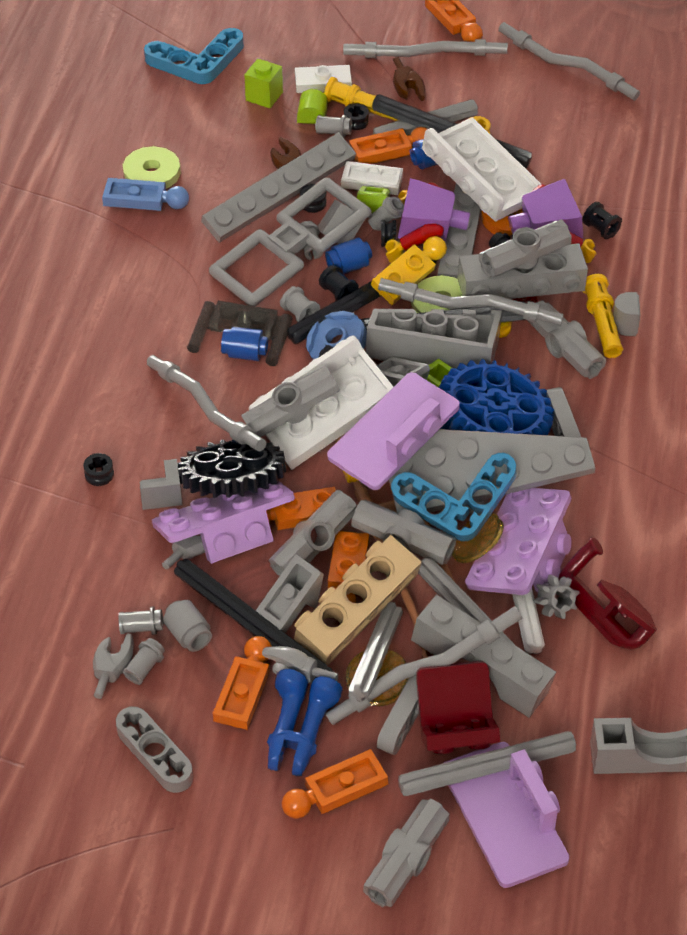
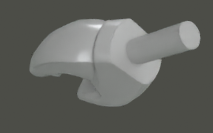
M195 535L173 543L172 550L174 553L162 563V566L168 570L180 558L190 560L195 556L205 553L201 536Z
M127 633L123 644H121V650L118 653H110V637L104 639L96 649L93 658V670L99 682L94 692L95 698L101 699L107 683H114L123 673L124 668L131 662L134 650L132 634Z
M286 646L265 647L262 651L264 657L276 662L272 667V671L276 675L280 670L293 669L302 673L308 680V683H312L315 677L320 676L338 680V673L318 668L316 659L308 657L298 649Z

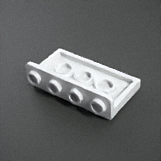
M473 117L440 133H437L433 128L425 131L422 150L425 154L434 160L442 168L443 172L450 176L460 186L461 190L468 194L479 205L480 209L487 213L495 222L522 209L521 198L523 195L530 193L541 184Z
M350 336L340 341L334 348L321 357L312 360L309 365L282 382L297 383L326 366L340 389L339 392L311 407L309 414L303 421L294 424L286 422L265 434L274 447L279 446L280 451H284L285 462L291 470L348 432L393 388V385L364 351L355 336ZM274 389L257 398L249 406V410L271 398Z

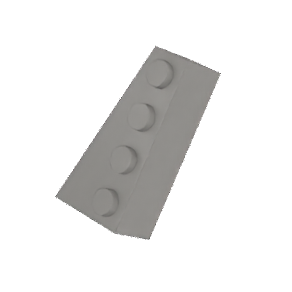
M373 309L367 326L366 353L370 358L385 361L390 357H396L428 365L439 358L457 369L460 363L467 366L470 360H473L477 365L481 359H484L487 364H492L499 342L502 310H491V315H476V310H463L462 315L444 314V309H431L430 312L425 314H417L414 309Z

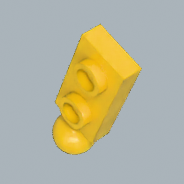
M432 236L424 242L423 251L414 244L373 278L371 286L391 305H394L401 299V296L378 290L380 279L384 278L405 284V282L420 283L434 271L436 264L432 260H440L445 256L447 251L445 241L440 237Z

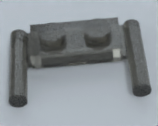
M219 300L215 305L211 301H205L187 349L192 353L199 352L207 329L217 332H223L224 329H232V327L263 330L264 337L272 340L265 361L269 366H276L288 335L287 329L291 326L293 318L289 314L278 316V310Z

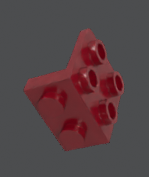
M484 661L422 667L416 671L421 739L427 751H433L436 754H448L457 747L469 746L470 749L481 750L489 748L491 743L500 742V730L493 719L489 667Z

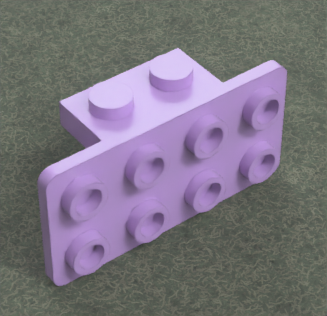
M408 373L328 450V460L370 489L378 490L459 410V401L418 374Z
M278 481V484H269V489L258 488V493L256 494L247 491L243 497L235 494L227 498L226 495L221 494L217 498L209 499L203 497L195 499L190 503V506L179 510L171 508L159 513V517L152 519V524L170 543L200 534L206 558L212 564L273 542L266 510L291 502L295 497L293 491Z
M531 488L506 494L465 580L467 588L475 591L525 595L530 592L532 585H534L535 591L538 592L539 589L536 585H543L548 582V575L558 578L560 566L565 555L570 552L572 543L571 536L567 534L562 520L572 499L570 492L567 490Z
M499 742L490 745L489 748L477 750L444 763L508 747L509 744ZM525 749L511 754L508 770L448 785L501 887L509 888L565 867L568 864L569 854L555 830L557 813L560 812L558 799L553 791H547L543 783V774L539 764L536 761L531 762Z

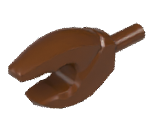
M395 57L393 62L397 69L394 72L393 84L396 92L400 97L407 100V88H412L415 90L418 98L424 101L426 91L422 78L409 66L404 67L399 57Z
M282 137L279 138V145L286 155L279 154L275 148H272L270 151L271 160L277 170L301 156L300 150L293 143Z

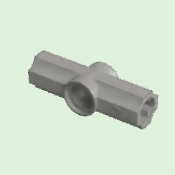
M562 219L537 229L519 228L513 233L511 240L479 254V262L483 272L488 277L497 276L515 267L530 269L536 266L539 257L571 244L572 236L568 225Z
M543 300L537 302L541 304V308L558 312L549 302L545 303ZM563 317L560 326L538 319L536 322L527 320L545 338L549 352L555 358L564 357L583 377L592 379L605 367L606 358L587 341L586 332L579 322L575 320L568 322Z
M324 366L297 383L284 382L279 384L274 389L271 398L241 416L246 425L252 428L253 433L262 437L286 422L294 424L303 421L309 414L311 407L339 392L340 389L328 368Z
M336 490L308 520L301 521L295 526L293 535L268 560L270 567L280 576L295 554L309 563L320 551L330 548L334 542L335 535L352 519L357 504L350 496L341 490ZM313 528L316 530L317 537L314 543L312 542L310 536Z
M365 499L359 502L352 517V527L378 537L383 542L392 535L409 551L428 559L431 558L441 565L448 563L456 545V537L425 525L423 519L417 513L408 509H402L396 513Z
M431 798L429 800L422 799L403 828H397L390 835L383 849L382 859L363 885V892L368 895L372 902L381 907H392L411 877H417L422 872L431 855L433 844L450 818V813L443 808L442 804Z

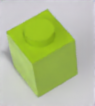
M257 58L244 74L246 101L271 108L283 93L282 66Z

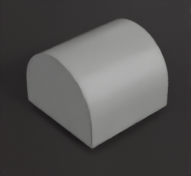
M625 292L618 295L615 299L613 317L618 334L636 336L638 333L640 303L637 292Z

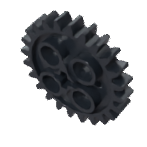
M222 439L220 444L208 442V447L206 448L197 446L196 451H188L187 456L181 457V462H178V474L183 488H190V493L200 491L201 496L212 493L213 498H217L221 494L226 495L227 498L235 494L243 497L247 491L256 494L258 493V488L269 489V484H278V479L284 478V473L286 472L284 451H280L279 446L273 447L272 442L266 443L264 450L257 451L247 444H239L235 440L226 442Z

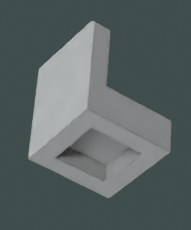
M335 199L318 225L319 231L327 235L355 211ZM363 222L336 243L340 244L352 240Z
M177 459L164 460L165 478L140 481L143 510L182 505Z

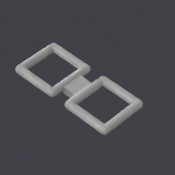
M323 178L277 214L276 219L282 226L270 235L262 229L256 230L211 265L209 273L248 306L255 307L303 269L304 262L295 255L306 245H309L318 253L325 252L368 218L371 214V209L330 178ZM328 191L355 212L320 239L292 217L324 192ZM261 243L288 265L252 293L225 270Z

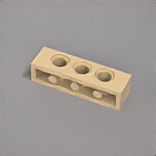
M392 535L383 543L379 540L376 541L365 555L367 559L360 566L356 563L353 564L343 575L342 579L344 581L336 589L330 587L326 590L318 601L320 605L312 613L309 610L304 612L294 625L296 627L294 640L327 666L419 573L422 561ZM374 571H380L384 573L387 578L384 580H377L373 578L370 573ZM353 593L361 596L364 601L358 604L352 603L346 595ZM335 618L341 625L329 627L323 620Z

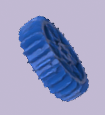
M481 359L478 365L473 360H470L467 366L460 363L457 369L451 368L448 375H444L440 387H438L459 401L460 407L440 428L445 430L548 435L553 424L554 409L550 406L551 398L546 397L547 390L539 389L540 381L532 382L530 380V373L523 375L520 373L519 367L513 370L508 368V363L504 366L497 365L496 360L492 364H487L484 359Z

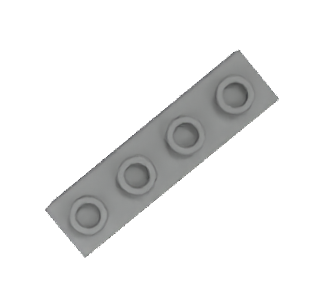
M578 243L569 244L539 257L538 263L533 268L520 269L515 267L494 277H488L483 272L479 262V254L459 256L457 279L462 296L493 294L507 299L585 291L588 268Z

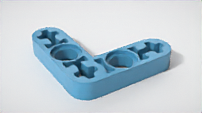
M237 28L224 29L199 55L165 42L152 41L144 47L145 62L151 67L194 83L208 84L244 48L243 33ZM216 54L223 55L221 57H212V55ZM184 61L185 63L175 64L174 62Z
M506 453L492 455L460 501L410 472L398 474L393 479L391 484L392 495L399 505L417 513L422 519L443 532L456 537L457 540L469 541L479 533L516 478V462L514 458ZM503 464H506L508 474L502 472L496 479L495 486L491 482L496 474L494 466L501 467ZM410 483L413 484V491L421 496L419 505H416L418 503L417 496L407 492L404 496L401 495V485L407 487ZM480 489L488 490L493 496L491 501L485 505H480L473 500L474 493ZM432 499H439L444 502L445 508L439 514H431L426 510L427 503ZM468 505L474 511L470 517L471 528L464 527L462 530H458L457 520L464 521L467 518L469 508L465 506Z

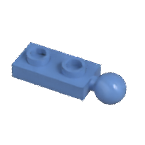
M108 178L102 200L103 206L161 211L163 202L173 209L184 208L189 202V194L181 186H174L166 191L165 182Z

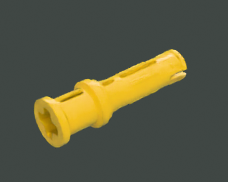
M331 77L327 82L324 94L328 102L333 100L344 104L345 107L349 104L360 103L365 105L370 113L393 121H399L374 111L372 105L376 96L361 91L358 85L353 84L350 86L338 82V79L335 77Z
M592 274L587 276L585 291H583L588 299L586 307L588 312L594 315L604 356L616 358L622 354L623 346L621 345L612 313L614 300L608 294L609 282L603 274Z

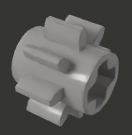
M548 575V582L543 585H536L539 590L538 598L534 599V603L544 606L541 614L548 617L555 614L556 617L565 619V612L570 609H577L575 601L576 596L580 593L569 587L572 581L570 578L562 577L559 580L556 576Z

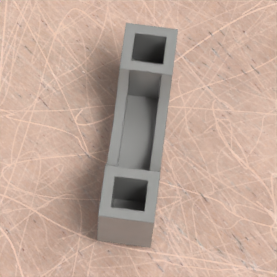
M436 594L417 617L411 641L433 655L441 654L478 630L477 626L481 623ZM502 636L489 645L487 643L482 644L462 657L469 662L484 661L489 667V677L497 689L499 699L528 718L531 717L547 696L556 671Z
M594 718L590 739L594 774L687 772V729L670 733H656L641 729L631 718Z

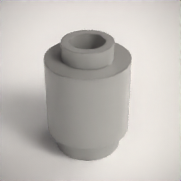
M190 600L175 601L167 607L163 623L183 648L196 652L203 649L211 641L210 624Z

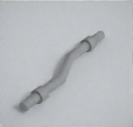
M505 22L499 26L498 31L512 39L514 45L522 50H529L549 64L585 69L604 81L606 87L614 92L619 91L634 101L640 95V91L626 83L625 78L615 72L610 73L588 58L553 53L532 40V36L523 30L518 31Z
M475 39V42L437 41L411 46L377 45V42H365V44H344L343 55H365V58L376 59V56L412 57L438 52L474 53V56H485L486 53L507 54L508 43L486 42V39Z
M384 278L380 279L378 290L400 295L403 300L410 302L418 300L447 309L490 306L523 315V319L536 322L538 319L560 326L564 317L563 313L541 308V304L528 301L526 304L493 294L450 297L420 289L414 283L405 282V284Z
M155 355L148 357L147 365L157 371L162 379L169 383L175 382L191 392L209 421L230 433V437L239 444H247L257 451L264 450L266 441L253 433L250 426L240 421L235 422L219 412L198 381L181 372L180 367L171 361H163Z
M514 606L491 622L487 619L477 626L478 630L445 652L399 665L375 681L370 695L365 697L364 701L358 702L355 697L348 694L349 698L325 713L332 725H335L356 710L359 713L371 706L370 701L404 679L416 676V671L419 668L451 665L482 644H491L500 638L499 633L523 619L521 614Z

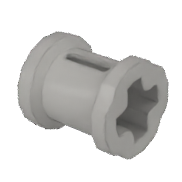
M293 286L289 288L280 300V306L285 311H290L294 314L297 322L320 310V305L316 301H310L300 287Z

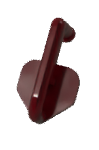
M590 537L589 542L580 548L560 571L558 579L566 577L572 580L569 587L580 593L576 596V607L611 644L630 650L640 648L657 631L651 614L628 591L618 585L600 580L597 584L598 588L611 601L606 607L577 576L596 555L603 554V548L599 541L594 537ZM618 613L625 619L630 617L640 625L632 635L614 618Z

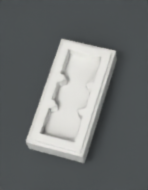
M321 65L317 67L295 68L296 92L303 93L308 89H317L324 92L327 82L331 77L337 78L338 82L352 86L350 65Z
M346 161L341 178V187L360 190L362 186L387 188L390 190V194L398 195L403 179V168Z

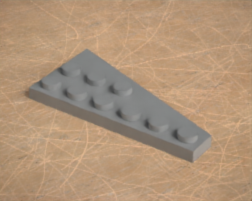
M439 429L389 479L391 487L393 479L398 474L410 472L460 501L487 460L496 453L509 454L516 462V478L505 495L595 473V464L587 438ZM503 464L501 467L494 466L496 474L491 482L495 486L496 479L502 472L508 474L506 464ZM410 483L407 487L401 485V495L404 496L407 492L417 496L418 503L416 505H419L421 496L413 491V484ZM480 489L474 493L473 500L477 502L492 498L493 496L488 490ZM432 499L426 505V510L429 513L444 510L445 508L444 502L439 499ZM394 500L397 513L402 509H406Z

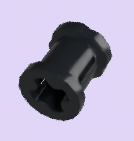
M594 202L584 212L582 222L588 227L593 226L600 232L601 237L608 240L619 231L622 218L607 212L604 209V205L600 202Z
M338 265L327 267L319 278L320 287L333 293L335 300L359 288L355 280H349L343 275V271Z

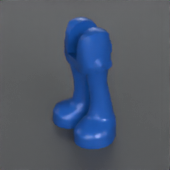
M283 669L277 673L275 688L282 698V708L275 730L269 735L267 740L269 746L268 769L279 771L286 748L294 749L296 753L294 755L292 775L300 777L306 770L311 757L316 754L317 745L315 742L322 719L327 710L338 703L343 688L339 682L332 678L322 676L314 678L310 687L308 707L300 732H294L300 708L307 694L308 680L299 671Z

